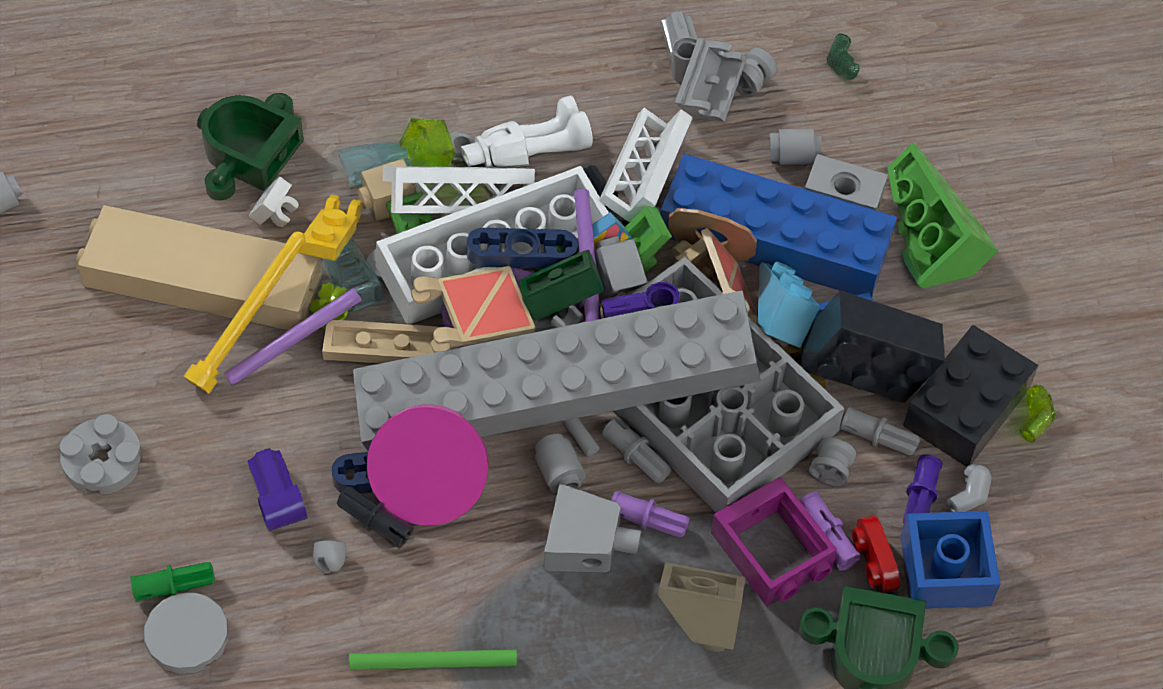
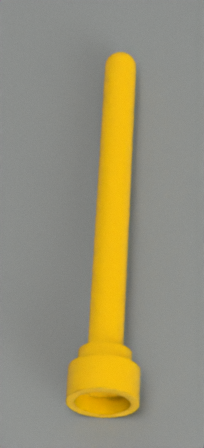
M294 232L205 360H199L196 365L192 364L183 376L186 380L207 394H210L218 382L215 379L219 374L217 368L304 245L306 238L302 232Z

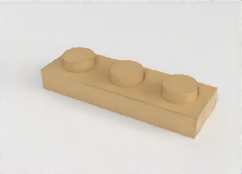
M332 320L326 324L322 350L323 360L381 364L434 353L431 347V341L434 339L433 333L437 328L441 327Z

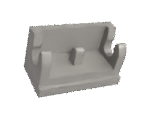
M703 38L697 39L675 103L691 117L725 122L747 59L743 53L731 52V44L708 41Z

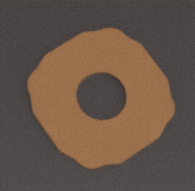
M677 208L669 215V232L679 243L685 240L691 245L695 244L703 238L697 229L708 228L723 234L728 239V241L721 242V244L735 260L748 261L749 258L755 256L757 239L749 228L731 219L701 210Z

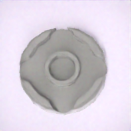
M194 592L179 593L162 600L150 612L144 626V641L151 657L164 670L178 674L197 673L205 669V665L210 664L213 660L216 661L223 654L229 640L228 622L221 607L210 597Z

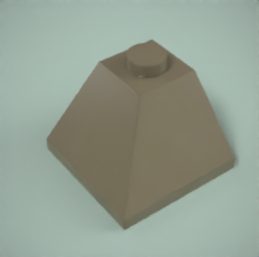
M666 562L658 596L689 639L710 651L720 652L724 651L725 648L734 649L745 577Z

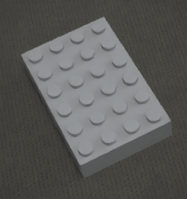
M683 257L633 293L646 292L649 286L657 282H668L678 289L680 303L721 295L722 291L686 257ZM750 318L749 323L760 382L614 410L641 438L646 437L649 440V446L716 513L781 477L816 450L821 439L831 438L837 434L844 412V407Z

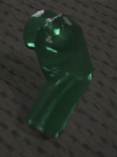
M839 33L835 36L828 52L827 64L837 75H843L846 80H852L858 75L860 67L848 53L852 42L851 38Z

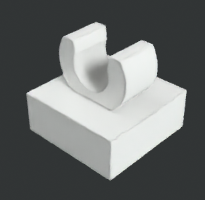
M278 177L265 189L249 217L260 225L270 217L275 225L284 227L290 221V218L282 213L281 207L292 213L299 206L294 198L285 196L292 185Z

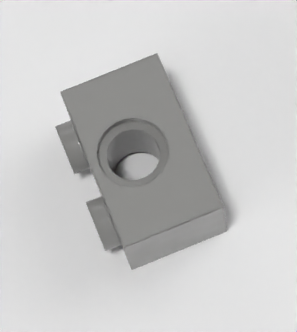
M817 154L805 190L878 211L888 174Z

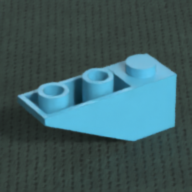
M775 261L774 266L761 262L759 266L758 324L767 335L800 348L820 305L812 297L813 291L803 285L804 280L794 275L796 271L793 268Z

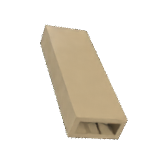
M103 205L98 219L94 218L91 222L89 240L85 249L81 248L77 254L76 269L80 272L84 287L234 318L285 243ZM297 253L250 322L290 330L305 320L323 274L322 258Z

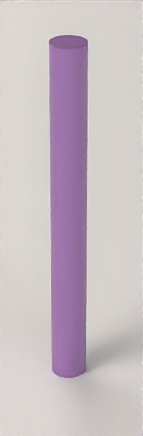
M577 189L574 191L579 253L589 249L596 265L589 190ZM599 293L584 300L586 322L601 319Z
M352 288L224 372V375L233 386L362 301L360 296Z

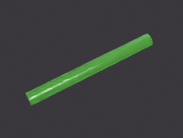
M517 650L349 653V670L517 666Z

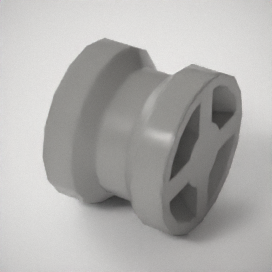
M832 437L821 439L817 447L818 457L813 459L809 467L810 474L826 485L842 486L848 480L849 470L847 468L854 463L857 456L856 451L850 444L841 439Z

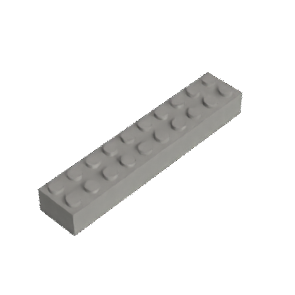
M742 290L353 369L361 442L367 451H369L377 431L389 418L403 409L415 405L434 404L455 410L462 414V417L477 430L480 437L761 381Z

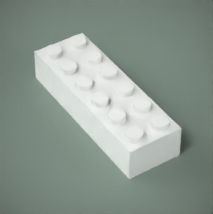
M581 166L377 241L376 267L406 324L411 325L441 313L443 304L442 296L424 304H416L411 296V290L415 289L413 283L416 278L427 276L438 279L500 268L479 267L468 260L466 256V242L468 235L477 228L561 229L573 233L578 240L574 191L577 189L589 190L592 224L609 212L605 205L599 201L600 197ZM518 242L511 247L518 254H527L533 250L529 244L524 242ZM500 243V252H504L505 244ZM479 244L481 251H488L487 244ZM540 244L539 253H544V244ZM521 268L529 272H536L534 268Z

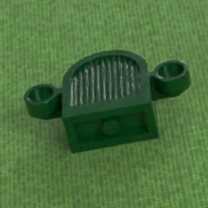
M275 93L267 97L265 102L251 96H229L220 99L200 113L197 127L202 130L206 156L209 162L216 168L205 177L208 196L218 201L227 200L232 197L236 190L234 178L262 191H265L304 141L301 118L294 116V106L290 96L284 93Z
M848 586L843 588L836 622H834L832 615L827 610L813 607L803 613L799 624V633L806 642L814 645L825 642L833 643L831 654L832 671L836 680L844 689H905L912 678L918 660L926 661L935 668H947L953 664L959 650L955 637L945 631H936L931 633L927 639L922 638L926 601Z

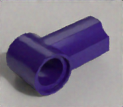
M657 282L649 286L646 292L601 299L603 316L608 318L657 308L658 306L680 303V293L671 283Z
M268 448L256 452L255 456L248 460V466L259 494L258 503L268 531L308 519L297 485L292 484L280 450L274 451Z

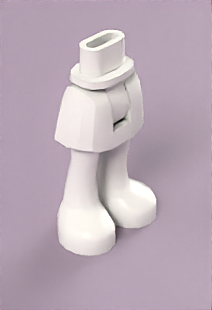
M570 95L558 101L555 118L547 122L531 125H518L514 121L497 125L485 130L481 136H476L475 143L461 146V153L468 167L482 163L485 167H494V165L501 168L529 166V156L538 153L579 151L590 148L593 143V137L588 117L585 112L578 111L576 101Z

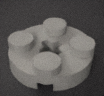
M103 414L96 419L78 425L60 442V462L64 474L70 484L80 491L87 492L86 489L91 491L99 490L100 494H110L119 491L131 483L139 471L138 465L142 459L139 439L131 427L117 421L113 415ZM99 450L109 451L107 453L109 458L107 461L102 462L99 458L92 461L91 458Z

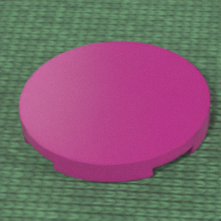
M434 404L411 406L389 418L374 436L367 456L368 479L380 503L383 502L385 504L384 507L393 515L418 525H440L461 517L473 507L481 496L489 472L487 448L477 430L462 417V414L450 408Z

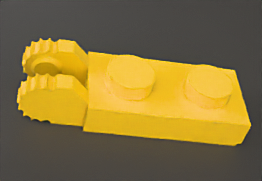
M330 195L326 201L325 208L320 210L305 231L306 241L298 253L336 261L356 231V225L359 222L363 208L362 201L353 199L349 204L347 214H345V212L340 210V197Z

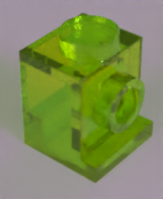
M411 118L399 141L400 147L407 148V157L415 167H448L455 155L445 120Z

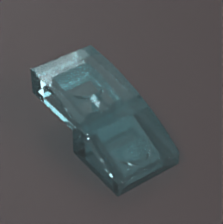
M373 143L338 150L339 159L349 186L362 183L361 172L403 159L406 166L418 167L409 144Z

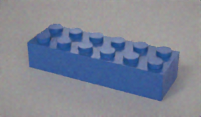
M683 154L660 209V215L668 230L669 215L677 208L701 210L731 219L749 228L757 239L755 256L744 262L760 266L761 262H765L774 266L775 261L793 268L796 271L794 275L803 280L853 295L870 293L871 297L881 273L897 220L896 216L688 154ZM699 228L697 231L702 235L701 231L706 228ZM709 229L720 242L728 241L723 234ZM671 234L672 237L670 239L675 240L674 236Z

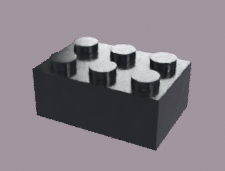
M841 290L838 291L814 319L802 343V368L807 373L903 403L945 362L943 324Z
M972 325L945 358V362L930 376L910 401L903 427L967 467L974 462L1030 390L1039 365L975 325Z

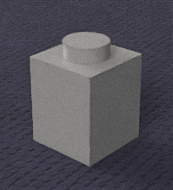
M612 237L597 243L598 249L595 250L596 267L604 290L599 293V299L612 297L621 292H631L648 283L634 239L620 242L619 237Z

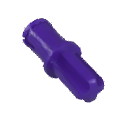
M932 455L919 456L913 483L909 484L906 490L909 498L902 521L903 524L907 514L929 513L931 504L937 500L938 492L936 485L940 469H942L943 465L939 458Z

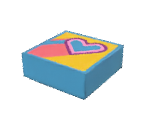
M611 212L592 224L595 250L598 249L597 243L602 240L619 237L620 242L631 238L627 229Z

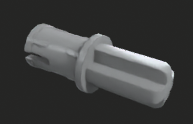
M851 406L848 408L840 428L842 431L871 441L874 447L880 443L907 455H914L920 442L919 436L888 424L886 417L879 419Z
M617 417L616 420H611L606 425L602 433L603 437L621 451L624 455V460L628 464L635 463L656 483H661L671 472V467L649 448L650 442L646 437L641 438L620 417Z

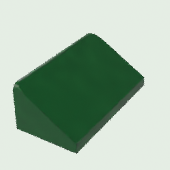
M589 249L519 280L522 300L535 321L581 302L604 290L602 280Z

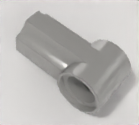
M683 11L670 13L666 19L662 20L661 29L671 60V75L674 80L682 83L697 42V35L691 16H687Z

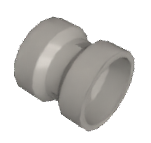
M757 47L752 48L745 55L747 59L736 88L738 93L746 97H753L762 88L763 82H768L777 73L778 69L773 57L765 50Z

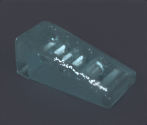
M354 239L348 241L338 257L348 253L351 256L335 262L322 258V263L335 287H344L349 291L351 290L349 286L365 281V284L354 287L362 301L348 309V313L383 300L382 286ZM353 262L356 263V265H353L351 267L345 268L340 271L338 270L339 267L345 266ZM359 271L361 273L346 280L343 278Z

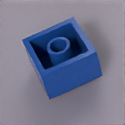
M988 511L907 514L900 539L909 598L926 601L925 609L992 606L1000 587V579Z

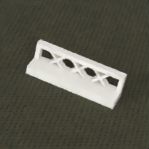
M643 108L637 115L599 201L628 222H631L646 206L654 207L693 117L681 109L667 124L649 110ZM644 124L660 134L659 137H650ZM635 147H643L648 159H640ZM633 168L639 181H631L625 169ZM614 191H624L629 205L613 195Z
M383 166L382 181L392 182L391 213H455L477 205L469 196V193L479 183H484L493 193L488 199L490 200L503 195L513 184H523V187L533 184L535 169ZM403 183H415L424 193L414 205H402ZM424 183L434 184L428 189ZM444 183H449L458 192V196L449 205H443L434 195ZM458 183L469 184L463 189ZM494 184L502 185L499 189H497ZM428 200H430L434 205H424V204H425ZM463 200H465V201L468 203V205H459V204H460Z

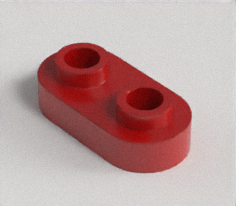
M875 515L858 519L856 528L852 529V539L856 550L863 552L867 562L865 573L869 585L872 588L876 587L880 593L898 590L900 588L898 567L879 519Z

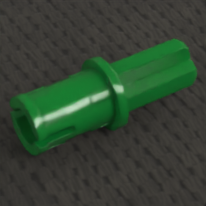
M204 562L172 569L171 565H167V569L130 576L135 602H140L158 596L170 594L173 596L178 591L211 585L215 582V574L211 562Z

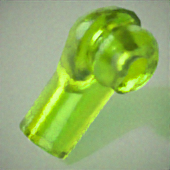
M1034 385L1027 390V407L1030 418L1019 429L1021 436L1026 441L1032 443L1037 440L1056 418L1052 397L1042 385Z

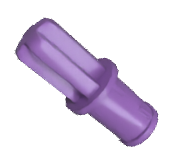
M615 491L611 501L621 506L620 519L641 525V530L644 531L647 527L679 538L686 534L689 526V518L687 516L655 506L656 501L653 499L648 502L620 491Z

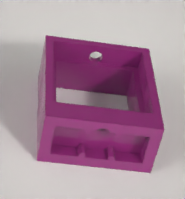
M781 477L720 510L713 517L711 534L766 607L777 600L780 602L788 601L798 593L801 586L811 580L817 583L826 578L833 570L837 552L836 547ZM778 513L812 558L771 581L737 535Z

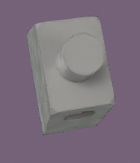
M559 484L544 551V570L610 571L614 551L638 554L641 531L619 527L621 506L618 503Z

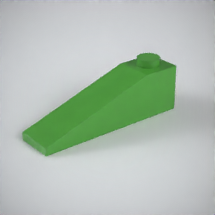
M912 142L887 167L893 202L898 205L901 221L897 223L898 231L904 236L906 248L902 251L904 263L918 286L927 288L972 277L999 251L984 227L916 144Z

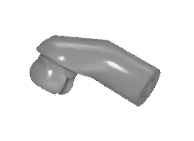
M975 463L967 466L964 474L968 476L965 478L967 482L966 490L947 499V506L950 512H967L986 502L992 481V476L987 467Z

